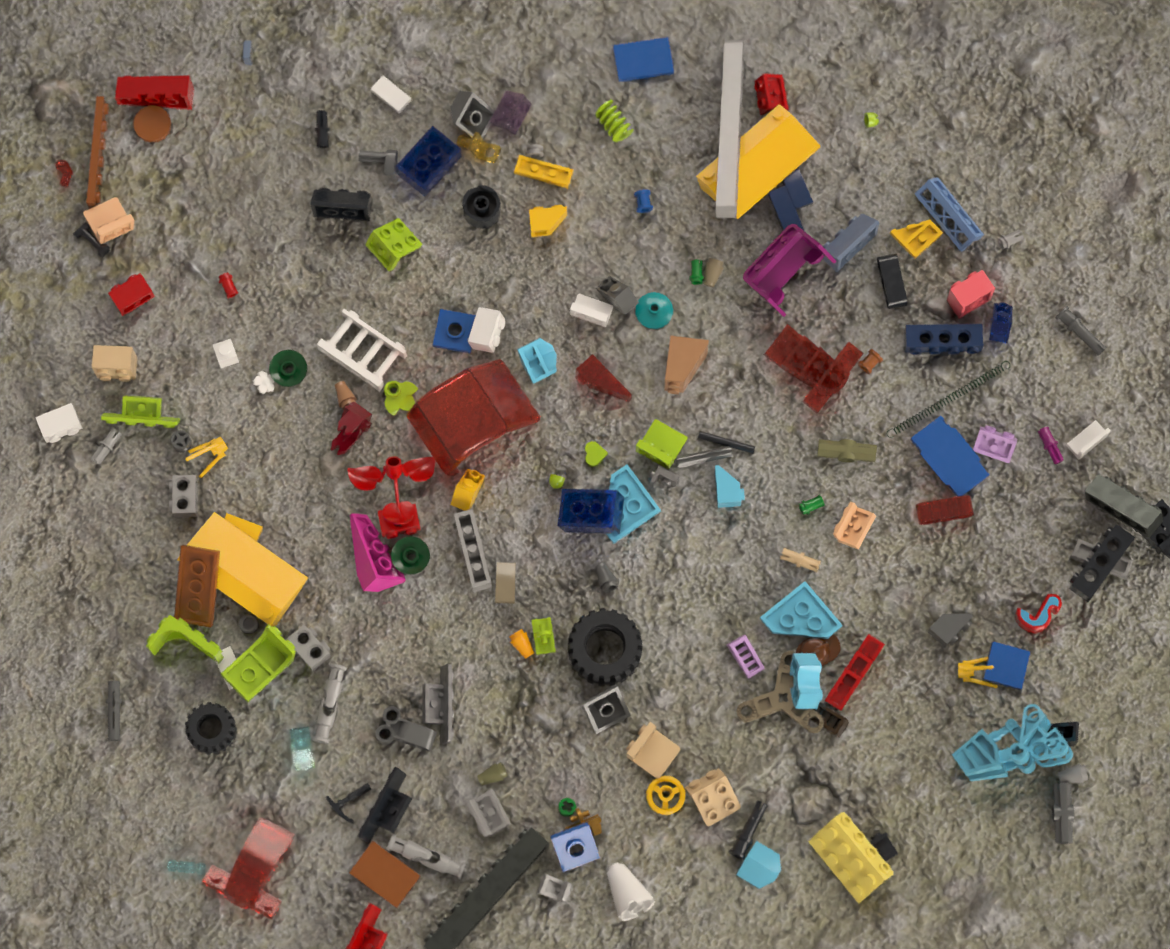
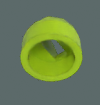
M875 112L864 114V123L867 128L874 127L879 123L878 115Z
M550 474V486L554 489L561 488L565 478Z

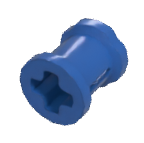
M644 189L634 192V197L637 199L638 207L636 211L638 213H647L653 210L649 197L651 195L650 190Z

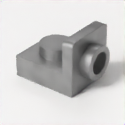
M658 466L657 470H652L648 480H650V487L654 488L658 479L668 487H671V485L676 487L680 476Z

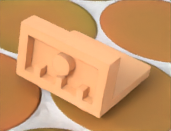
M117 197L83 212L100 245L134 229L132 215L126 214Z

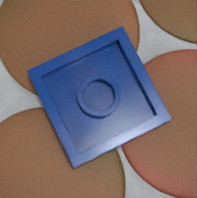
M994 641L991 642L986 666L993 665L994 668L984 671L983 680L1021 690L1030 651Z

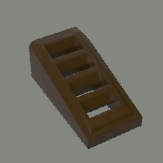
M819 702L818 707L821 709L818 714L822 716L824 712H827L823 719V729L840 738L849 724L848 719ZM833 716L834 719L832 720L830 725H827L828 721ZM816 718L810 719L812 722H814L815 724H817V725L819 726V720H818V719H816ZM840 721L836 729H834L835 725Z

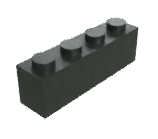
M1098 474L1085 489L1087 501L1148 538L1151 537L1163 522L1162 511L1157 506L1149 505L1141 496L1131 494L1126 487L1116 485L1107 476L1103 477Z

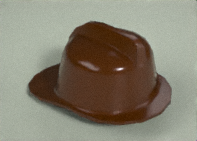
M834 634L828 639L810 637L799 644L796 653H815L821 665L824 666L838 657L841 645L839 639Z

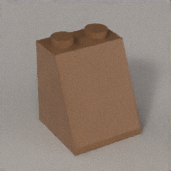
M670 336L665 391H668L670 394H679V392L683 393L707 356L709 340Z

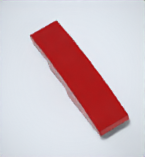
M868 634L825 701L842 711L885 646V643Z

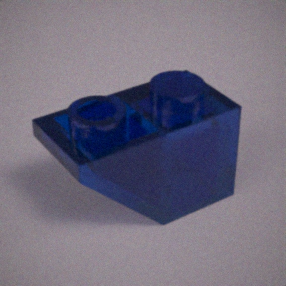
M1003 302L993 304L989 340L1008 343L1012 325L1013 306Z

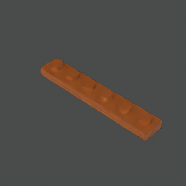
M96 96L86 201L89 209L97 206V203L101 201V192L98 191L99 185H102L103 177L100 174V169L104 167L102 150L106 148V139L103 137L108 127L105 116L109 114V103H106L103 96Z

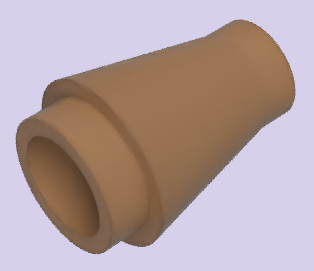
M345 381L335 384L338 404L342 410L350 403L357 401Z

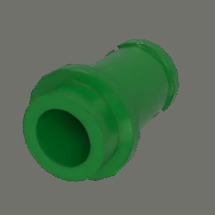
M699 259L691 261V276L689 280L693 285H700L704 281V276H702L703 261L700 260L699 263Z
M818 495L810 500L801 501L799 509L803 515H809L811 511L823 507L825 504L822 497Z

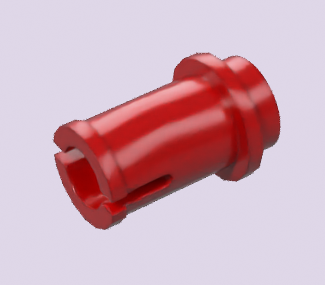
M224 273L218 277V282L222 284L227 298H232L238 294L232 281V275Z

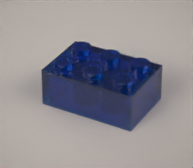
M432 126L395 166L396 173L425 197L462 157L461 148Z
M562 489L557 526L567 533L620 534L624 496L617 490Z

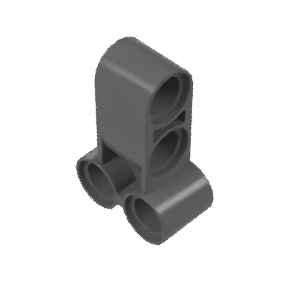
M390 706L384 710L383 719L386 725H381L376 730L377 741L380 744L389 745L393 740H397L425 751H431L437 735L436 731L401 719L400 711L396 707ZM391 712L398 715L394 721H389L386 718ZM382 731H389L391 735L388 739L384 740L380 738V733Z

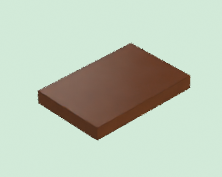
M372 841L349 872V874L395 908L400 906L421 877L374 841Z

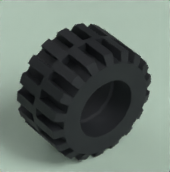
M207 702V705L202 703L199 705V708L192 709V714H188V721H185V733L192 746L199 752H205L208 755L214 753L216 755L221 750L223 752L226 751V747L233 744L232 740H235L237 727L233 716L226 707H222L218 703L212 704ZM211 718L220 720L222 730L218 736L212 739H206L201 736L200 727L204 721Z

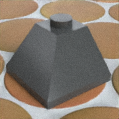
M459 91L451 105L453 124L474 142L480 144L497 112L475 93Z

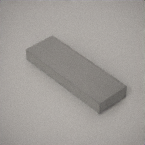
M1078 539L1071 558L1080 562H1084L1087 557L1091 559L1095 554L1092 550L1096 545ZM1122 556L1110 574L1126 579L1133 561ZM1102 558L1096 559V563L1099 566H1105V561Z

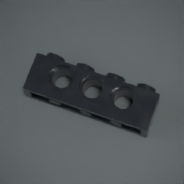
M1118 524L1114 528L1109 526L1103 535L1105 537L1103 543L1098 542L1092 550L1095 554L1091 559L1088 557L1080 566L1083 568L1081 573H1075L1069 581L1072 583L1069 589L1087 602L1090 601L1136 538ZM1107 543H1114L1117 549L1115 551L1109 550ZM1102 558L1105 561V566H1099L1096 563V559ZM1085 574H1092L1094 576V581H1087L1085 579Z

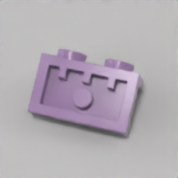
M985 425V428L980 427L973 450L988 457L1010 463L1017 438H1014L1015 435L1004 431L1002 434L996 432V428Z

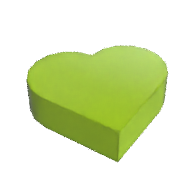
M594 441L588 442L585 446V453L587 454L585 461L589 467L598 466L608 455V452Z

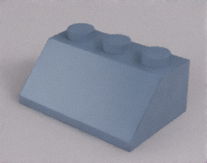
M861 214L858 218L854 216L849 221V226L845 230L840 229L832 242L828 241L823 245L826 251L836 260L835 264L825 256L823 260L834 271L838 272L877 235L880 222L865 214Z

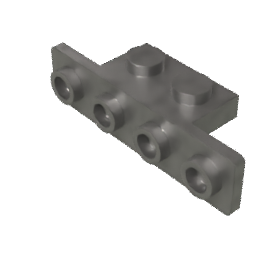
M446 664L440 668V685L426 683L422 685V724L440 725V744L452 742L454 736L452 719L454 717V710L452 709L454 697L452 680L454 678V671L452 670V664Z

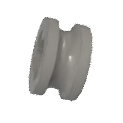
M530 144L527 146L529 151L527 152V157L534 159L543 157L541 152L543 151L542 145Z

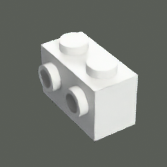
M478 308L468 339L472 349L494 353L495 348L498 347L500 342V332L505 327V318L498 310Z
M72 403L35 417L46 443L57 442L61 437L74 435L80 429H83Z

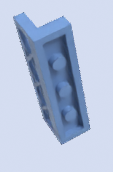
M938 177L929 179L915 193L960 252L964 251L973 241L979 240L984 236ZM927 188L932 193L931 200H926L922 195ZM936 204H941L943 207V215L935 211ZM947 218L953 219L955 229H950L947 226ZM959 233H964L968 238L963 245L958 240Z

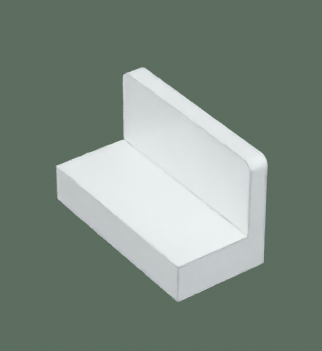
M578 294L575 303L571 305L570 315L606 327L613 310V305Z
M1095 420L1067 443L1066 446L1080 460L1104 440L1111 430L1109 428L1104 430Z

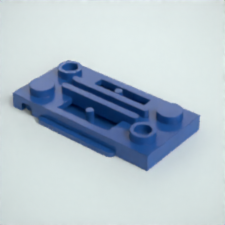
M939 416L910 439L920 451L923 459L958 499L990 475L979 462L980 458L956 428H951L949 424L945 423L942 416Z

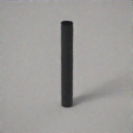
M700 431L698 435L699 439L723 446H730L731 448L753 454L755 446Z

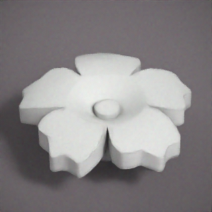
M263 371L258 372V376L253 380V385L258 386L259 393L272 392L275 386L272 384L274 381L271 375L267 376V373Z

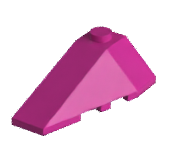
M352 513L350 515L356 571L363 591L379 592L404 583L406 581L404 574L394 567L391 555L388 552L390 549L387 544L383 545L378 538L379 532L366 514Z

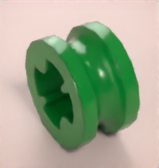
M563 798L558 806L559 813L564 817L572 816L575 813V801L571 798ZM564 803L572 804L573 807L570 809L572 811H563Z

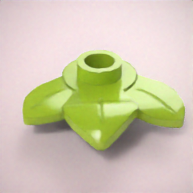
M397 381L388 382L384 387V394L386 396L384 404L387 411L395 416L399 409L404 411L415 410V401L412 395L417 392V386L409 381L402 383ZM396 388L397 392L392 394L390 390Z

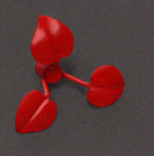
M392 456L387 458L386 466H383L382 473L379 468L374 466L347 468V472L353 486L364 491L375 489L377 483L382 482L385 474L390 479H393L396 503L385 505L382 515L389 523L404 525L413 519L415 509L411 502L399 501L397 479L402 473L405 477L409 476L412 481L416 482L430 479L434 474L436 457L417 458L401 464L399 457Z

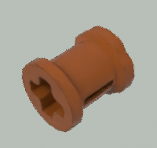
M870 349L868 351L869 354L862 361L858 362V366L869 375L872 373V369L883 361L882 357L873 349Z

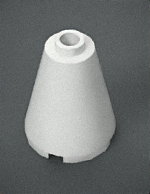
M615 863L609 867L607 876L617 915L622 921L636 918L639 911L643 910L645 913L654 905L653 896L624 864Z

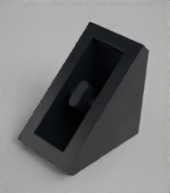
M1079 722L1052 723L1047 732L1049 733L1056 728L1068 745L1074 747L1078 743Z

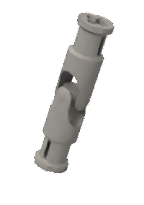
M330 664L329 666L331 670L324 686L325 699L321 700L316 720V733L312 737V741L322 744H329L328 736L330 729L333 728L338 707L336 699L342 691L343 674L347 670V667L338 664ZM322 707H325L327 710L334 709L333 714L326 716L322 711Z
M396 834L391 836L387 846V851L393 850L398 852L404 858L419 861L422 865L441 873L454 875L458 880H461L467 863L461 864L456 862L451 857L428 848H423L418 843L396 837ZM432 854L439 859L437 863H430Z

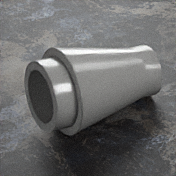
M1077 764L1058 772L1060 782L1084 783L1083 781L1088 780L1085 765Z

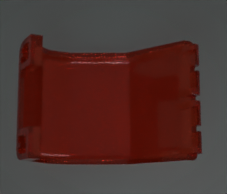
M501 359L469 367L419 398L407 413L408 420L441 470L447 476L453 477L459 473L458 465L472 453L505 433L536 424L541 417L535 407L531 405V401L525 392L521 390V386L511 374L505 362Z

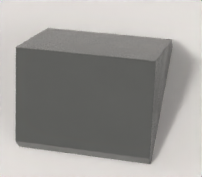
M617 685L582 702V709L596 734L631 716Z

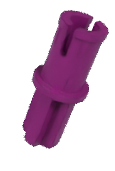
M1046 426L1037 431L1044 444V450H1048L1054 464L1064 461L1057 447L1058 441H1055L1049 427Z

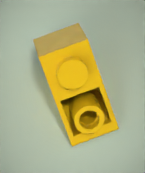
M553 205L551 208L537 206L530 209L531 237L550 236L567 217V206Z
M467 469L456 485L450 505L464 511L470 510L476 500L485 475L480 474L476 470Z

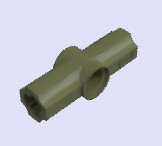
M819 439L817 457L834 458L848 463L854 461L875 462L877 445L857 443L849 439H842L840 441Z

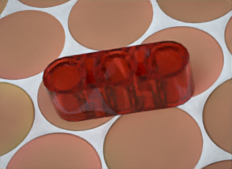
M970 495L927 501L915 505L919 525L974 516Z

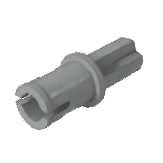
M111 428L105 439L99 442L100 446L92 455L91 460L93 462L101 464L107 454L113 451L112 447L122 436L120 432L116 433L117 430Z

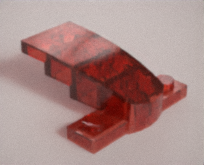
M787 324L763 355L790 375L812 388L802 402L815 413H818L830 397L837 395L844 388L851 369L864 353L852 343L847 342L836 358L833 359L823 348L817 347L805 335H800Z
M260 817L248 836L231 873L212 864L204 876L202 884L223 894L232 904L241 908H250L272 920L282 900L263 891V888L284 858V854L295 838V834Z

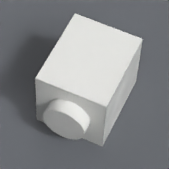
M231 339L213 344L221 368L239 363Z

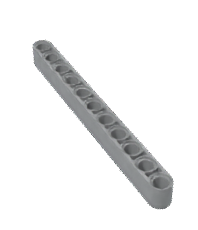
M744 40L724 41L716 193L717 218H736L745 53Z

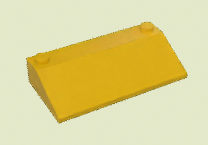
M780 104L740 138L737 220L821 147L798 120ZM718 157L696 176L700 188L715 201Z
M216 512L211 515L187 544L188 546L220 551L217 589L271 626H277L308 580V577Z

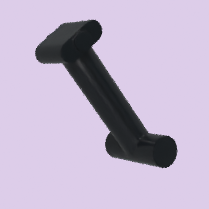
M86 221L73 235L77 239L83 236L98 250V255L103 258L110 251V247L106 244H99L98 240L88 231L91 227Z

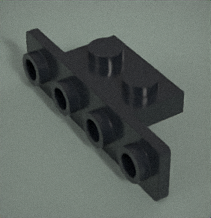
M394 767L393 771L389 774L385 786L380 791L378 799L370 809L365 823L360 828L358 837L368 844L371 842L378 827L394 833L412 800L410 796L398 791L406 777V773L397 767Z

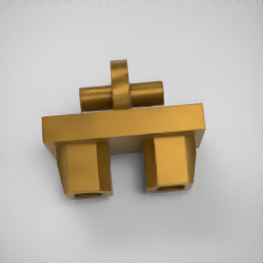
M579 808L575 809L577 815L570 817L572 823L578 820L579 822L565 827V830L588 822L593 836L602 833L600 816L596 814L583 819L590 816L588 810L581 813Z

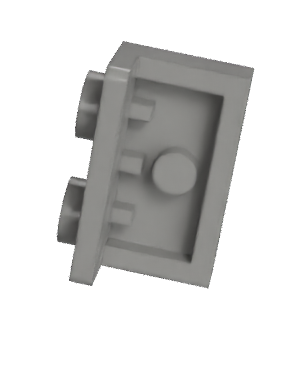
M493 789L488 790L476 799L467 801L468 811L475 818L477 828L484 837L493 836L511 825Z

